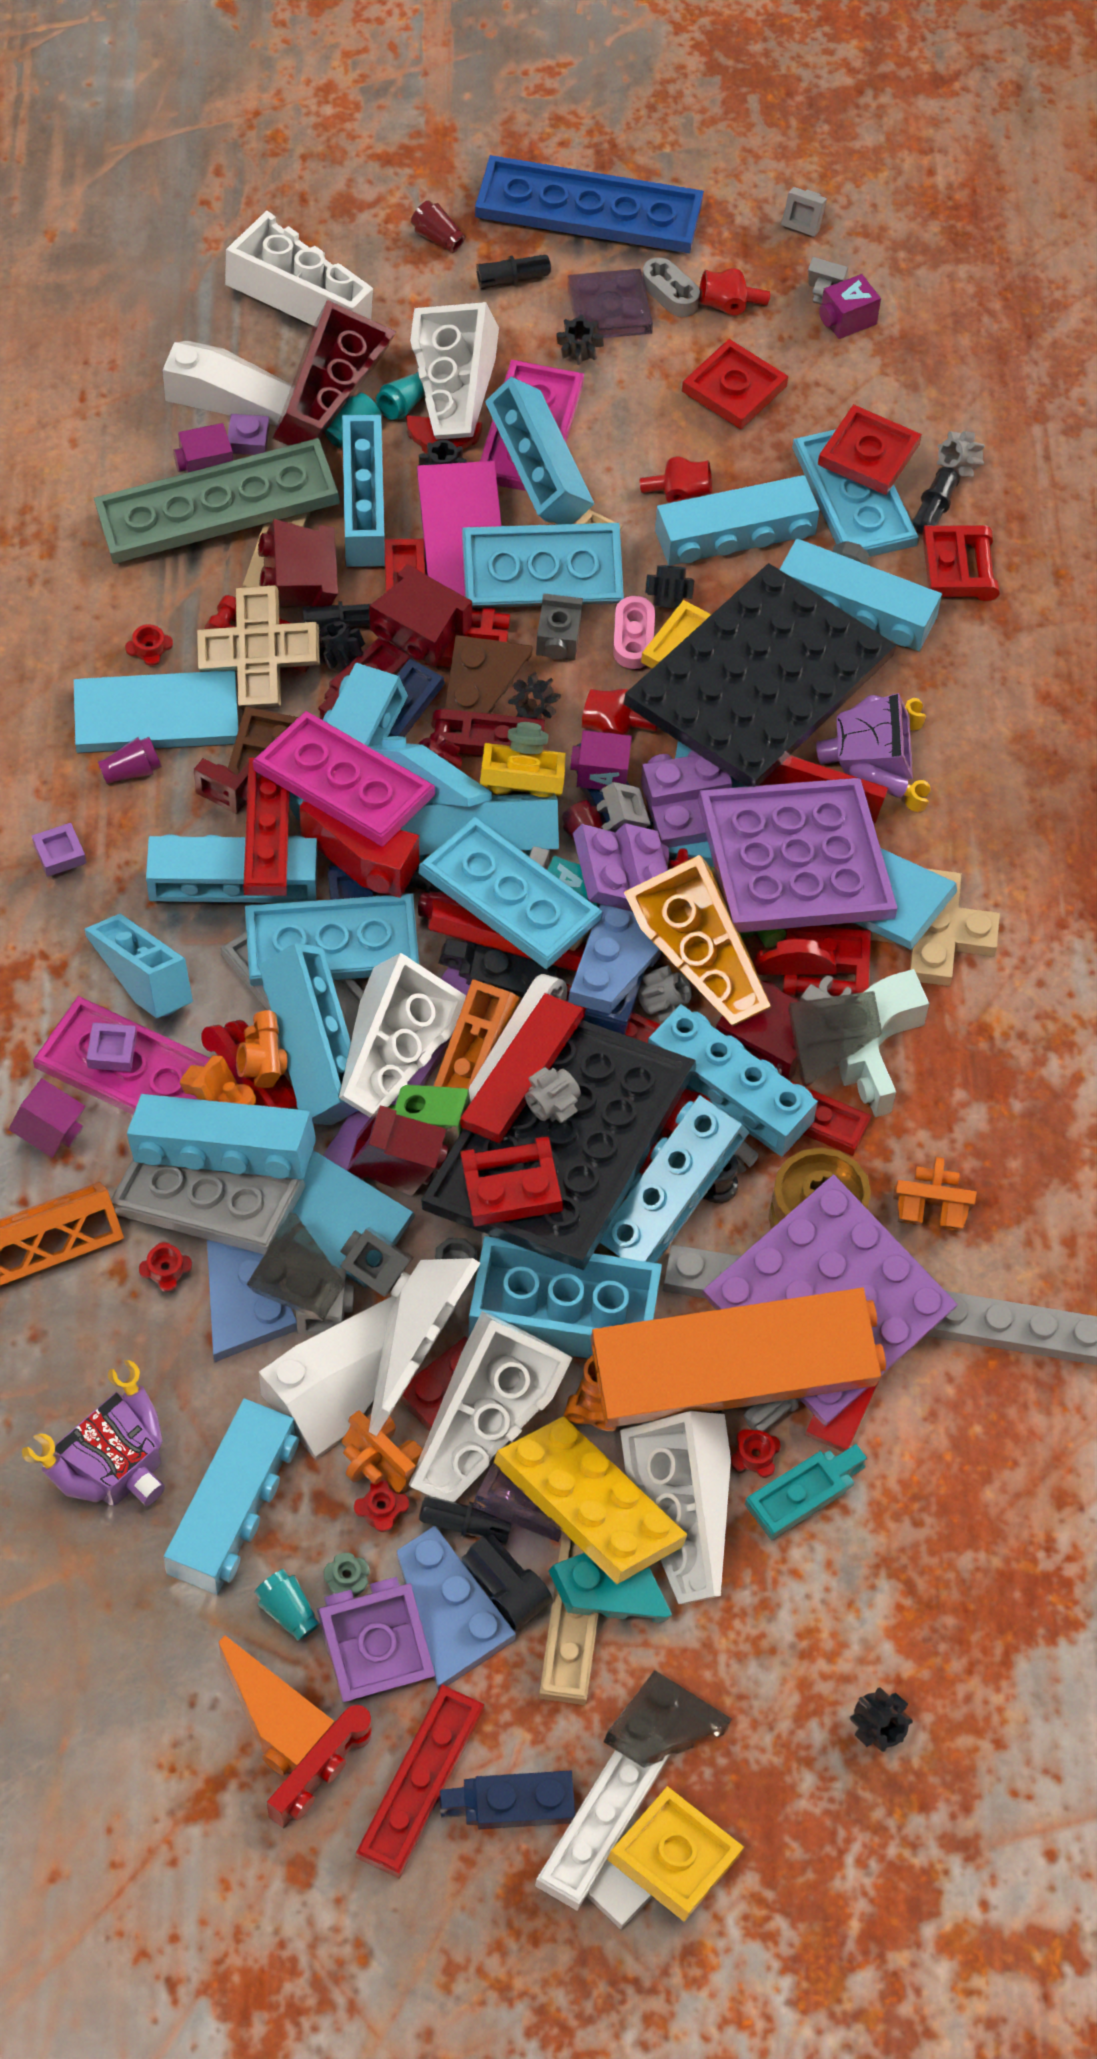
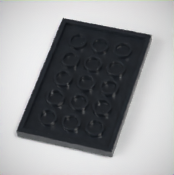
M768 563L625 693L623 704L745 786L755 787L759 786L894 656L896 644Z
M581 1020L549 1069L554 1068L556 1072L564 1069L577 1082L581 1092L580 1097L577 1098L578 1101L574 1103L577 1112L562 1123L557 1119L552 1122L550 1118L542 1121L531 1111L526 1103L501 1143L463 1129L422 1197L421 1204L422 1210L584 1270L695 1073L696 1060ZM549 1136L563 1211L474 1226L460 1151L474 1149V1153L503 1149L535 1143V1138ZM539 1161L479 1170L478 1176L485 1177L540 1167Z

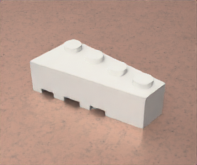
M268 211L263 213L226 249L225 285L313 326L327 300L371 320L373 288L341 264L332 265L325 259V252L316 246L309 248L299 240V233L289 226L283 229L276 223V217Z

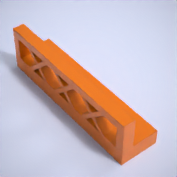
M98 1182L0 1219V1252L3 1247L11 1244L27 1249L20 1266L8 1269L0 1265V1286L124 1239L109 1192L105 1186ZM104 1210L111 1231L94 1238L80 1232L88 1215ZM76 1220L73 1228L64 1225ZM57 1228L69 1233L62 1250L49 1253L38 1248L45 1231ZM34 1236L31 1244L22 1241L24 1239ZM76 1237L85 1240L83 1242L73 1245ZM34 1253L43 1256L31 1261Z

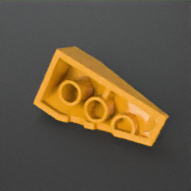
M701 855L624 892L640 929L732 1026L772 1008L740 933L731 920L715 877L708 863Z

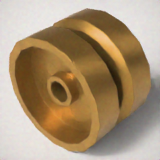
M821 1147L802 1150L791 1156L777 1172L768 1216L771 1229L833 1174L868 1209L871 1189L866 1173L855 1160L841 1151Z

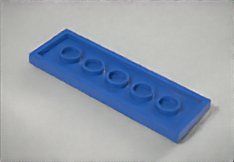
M490 155L475 205V217L690 253L704 191Z

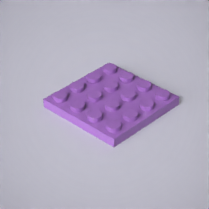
M860 778L701 790L699 792L698 804L719 888L731 920L738 932L895 919L898 908Z
M834 1174L702 1291V1295L716 1310L864 1287L866 1300H873L875 1304L877 1327H872L875 1345L882 1344L886 1371L945 1319L958 1305ZM869 1387L799 1399L826 1427Z

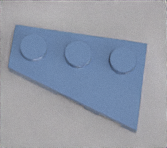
M601 904L599 907L602 910L601 920L591 930L570 989L568 1002L610 1014L637 984L638 977L648 966L652 967L660 959L662 951L640 929L633 912Z
M207 1240L214 1362L297 1331L296 1318L268 1256Z
M433 1526L397 1550V1560L404 1583H411L435 1673L434 1681L437 1690H439L441 1685H450L515 1641L516 1634L436 1526Z

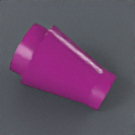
M137 737L107 758L98 761L107 784L153 775V770L162 767L150 737L142 740Z

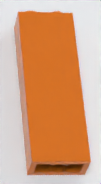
M864 1287L592 1329L590 1342L605 1428L655 1421L688 1411L713 1412L876 1386L881 1378V1372L886 1371V1359L882 1344L875 1345L872 1327H877L875 1304L873 1300H866Z

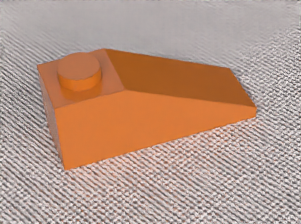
M472 979L434 1086L469 1089L522 998L509 991Z
M224 1635L218 1642L221 1660L261 1751L264 1753L262 1758L276 1773L282 1776L286 1772L291 1774L335 1721Z

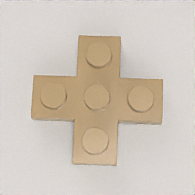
M275 585L236 588L237 627L197 630L198 669L200 672L238 670V706L241 709H245V707H281L280 668L320 665L319 626L316 622L279 624V590Z
M928 869L956 882L957 892L911 950L909 970L914 969L919 981L922 983L950 986L955 951L995 957L1000 913L959 908L962 873ZM871 931V940L896 943Z

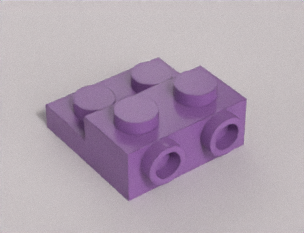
M693 750L687 757L672 759L668 754H659L652 757L647 764L642 765L641 785L654 829L659 833L661 844L672 848L708 841L698 804L699 792L701 790L732 788L729 774Z
M624 823L616 832L581 824L573 833L588 899L591 902L632 911L624 892L668 871L666 864L669 859V849L666 845L661 844L658 831Z
M397 1577L370 1584L371 1594L354 1598L352 1589L325 1596L326 1606L316 1609L342 1702L435 1676L411 1583L399 1585Z

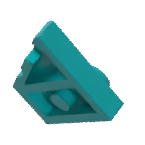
M585 1553L553 1564L548 1570L568 1613L581 1615L601 1613L606 1617L625 1619L627 1616L652 1618V1622L662 1623L672 1616L650 1567L643 1569L619 1584H616Z

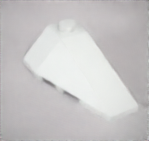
M402 953L375 966L360 1000L339 1098L370 1118L380 1105L388 1107L399 1095L400 1088L407 1085V1082L419 1068L424 1067L432 1058L431 1055L451 1037L466 995Z
M394 1296L296 1345L259 1371L261 1396L273 1410L294 1418L295 1436L299 1437L301 1444L315 1460L341 1443L350 1427L349 1417L358 1410L364 1414L374 1401L388 1314L397 1299Z
M482 1311L461 1353L409 1486L432 1497L455 1502L489 1466V1462L496 1455L497 1450L503 1448L509 1441L512 1442L522 1432L521 1428L538 1410L542 1411L549 1404L569 1367L572 1357L526 1331Z

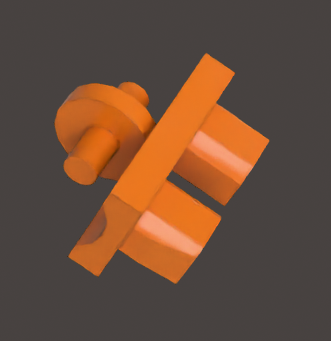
M212 1055L205 1066L190 1065L180 1079V1085L185 1094L195 1095L198 1100L255 1105L256 1102L253 1090L245 1084H237L222 1056Z
M935 1157L932 1169L916 1166L914 1179L931 1181L930 1184L897 1180V1185L894 1186L893 1199L898 1200V1222L921 1225L925 1204L941 1206L938 1228L962 1231L968 1211H971L975 1205L977 1191L941 1186L942 1183L958 1185L960 1173L945 1171L944 1158Z
M358 1410L349 1417L350 1427L341 1442L346 1447L343 1454L351 1461L346 1470V1476L352 1482H358L367 1477L374 1485L384 1479L388 1482L391 1490L397 1494H404L408 1490L423 1448L414 1440H408L397 1447L390 1440L396 1430L394 1420L390 1416L378 1435H373L369 1432L371 1415L366 1417Z

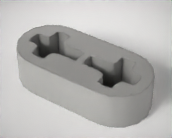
M653 258L644 264L642 286L666 310L679 317H688L697 311L700 290L675 264L665 258Z

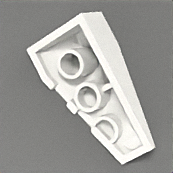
M486 302L414 308L410 341L416 356L417 369L426 396L425 401L436 440L473 437L496 359L499 327Z
M191 341L174 342L162 370L165 401L230 416L231 414L269 416V424L275 426L278 424L292 384L223 348Z
M473 1258L420 1260L411 1275L403 1271L394 1285L390 1295L397 1299L388 1314L369 1432L377 1436L455 1310L481 1264Z
M688 1411L620 1430L626 1476L687 1533L683 1547L661 1559L678 1604H689L721 1596L731 1465L725 1414Z

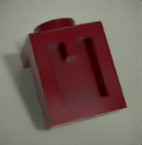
M202 758L194 768L196 794L237 814L247 802L249 762L238 775H235L228 767L221 764L216 765Z

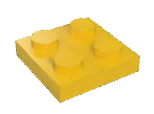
M667 1786L614 1846L607 1860L685 1922L738 1859L744 1846Z

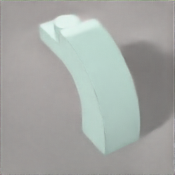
M914 969L888 976L870 986L855 1001L845 1022L839 1051L841 1079L844 1086L857 1083L861 1100L865 1104H870L875 1117L892 1112L896 1090L879 1052L880 1044L893 1034L924 1026L929 1002Z

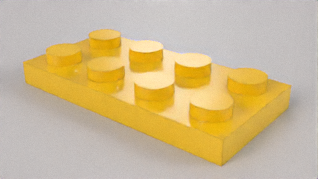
M564 1416L497 1450L494 1464L616 1584L683 1547L687 1533Z

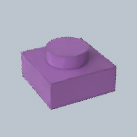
M231 414L228 439L233 453L256 455L266 452L270 428L269 416Z
M71 823L32 835L33 846L47 877L86 864L85 853Z
M93 1022L86 1059L88 1068L131 1072L137 1037L136 1026Z

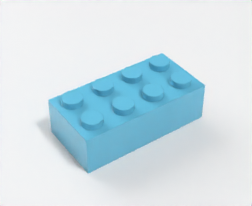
M484 1236L480 1257L481 1264L478 1267L469 1314V1336L481 1312L484 1311L526 1331L570 1356L589 1359L593 1355L590 1342L592 1329L654 1320L662 1264L593 1253L585 1269L581 1270L504 1240Z

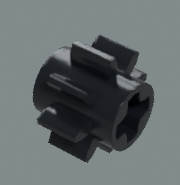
M580 314L579 318L571 321L565 319V332L556 333L557 344L563 345L561 348L562 358L570 356L576 360L577 365H580L582 361L589 358L596 360L595 347L604 346L603 335L598 334V321L590 323L584 319L583 314Z
M439 440L434 443L429 442L427 444V454H419V466L467 463V460L463 458L462 446L456 447L448 440Z
M657 565L656 575L647 574L645 593L647 595H654V606L677 608L683 601V598L693 599L695 580L693 578H686L687 568Z
M342 621L325 625L319 631L320 665L327 663L329 669L341 672L354 659L362 656L363 651L361 647L365 645L359 628L352 630L349 624H345Z
M533 672L528 676V685L520 679L513 684L514 689L519 693L512 696L508 703L515 705L518 711L516 717L541 719L542 714L547 718L555 715L556 710L551 706V703L557 702L561 698V694L554 693L551 687L552 678L547 681L538 680L537 673ZM531 692L533 693V697L535 699L541 700V703L538 706L535 699H529L528 695Z
M881 1687L877 1688L875 1693H869L860 1697L855 1706L854 1714L850 1716V1720L859 1728L855 1736L866 1747L873 1743L882 1752H885L887 1747L902 1743L907 1735L909 1725L913 1723V1720L904 1712L908 1703L896 1692L889 1696Z

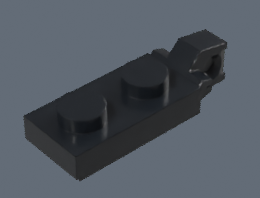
M447 939L442 946L438 962L440 965L459 970L458 976L467 979L466 984L471 985L473 979L509 991L522 999L537 976L546 974L556 977L558 967L551 965L545 969L530 958L469 941L463 943Z

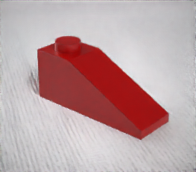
M305 801L301 803L300 827L302 837L317 838V849L360 886L378 893L401 898L419 865V835L399 830L382 847Z

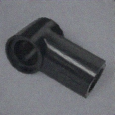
M493 1534L480 1538L471 1545L470 1549L462 1557L463 1564L491 1597L490 1600L513 1631H517L553 1602L552 1595L541 1578L531 1569L524 1570Z

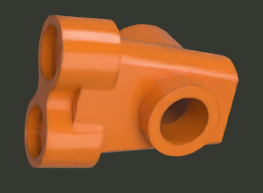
M265 1010L254 1014V1025L245 1029L246 1043H240L236 1055L238 1076L254 1078L255 1086L260 1088L273 1087L280 1075H284L287 1068V1053L285 1049H278L277 1035L279 1034L277 1014L273 1011Z
M591 1355L584 1365L583 1376L576 1395L568 1397L563 1416L574 1424H590L603 1431H615L617 1427L605 1428L593 1355Z

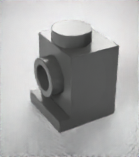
M543 593L537 632L536 655L546 656L551 659L575 660L581 627L583 598Z
M368 1227L362 1234L355 1230L340 1251L346 1256L340 1266L385 1297L390 1293L400 1275L414 1257ZM370 1250H378L382 1254L383 1261L380 1266L375 1267L368 1263L367 1254Z

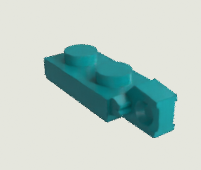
M857 1444L836 1457L830 1450L822 1453L820 1450L749 1495L745 1499V1506L772 1541L846 1494V1491L854 1486L855 1482L852 1480V1477L866 1467L864 1464L867 1457Z

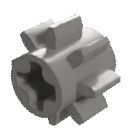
M950 431L948 432V439L942 444L937 445L939 448L937 465L952 468L959 476L972 478L974 477L973 470L980 465H984L983 448L985 445L973 442L975 439L974 432L963 431L960 434Z
M665 966L643 976L645 984L641 985L638 994L644 1011L650 1015L658 1013L660 1022H663L680 1004L686 1007L685 1004L691 999V987L683 974H672L670 966Z
M544 1067L528 1078L532 1086L529 1088V1092L525 1094L526 1102L531 1111L540 1120L545 1121L550 1118L552 1122L557 1119L562 1123L577 1112L574 1103L578 1101L577 1098L580 1097L581 1092L577 1082L569 1072L564 1069L556 1072L554 1068L548 1070Z

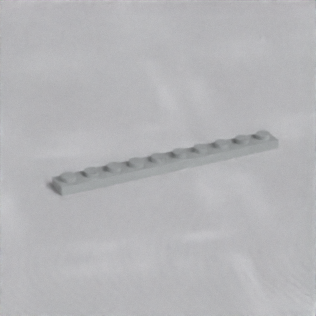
M671 1244L663 1291L705 1298L702 1295L703 1289L741 1256ZM946 1291L958 1305L926 1335L1097 1365V1316Z

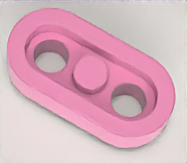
M629 596L622 599L617 604L615 611L613 655L621 666L630 669L646 666L641 663L642 652L654 638L655 608L649 600L640 596Z

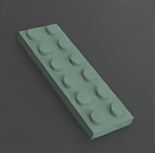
M319 438L94 497L113 564L269 523L273 519L280 520L340 503L339 494Z

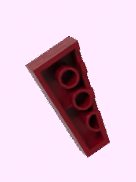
M327 300L312 328L272 439L288 446L316 438L320 439L348 398L354 395L383 357L396 331Z

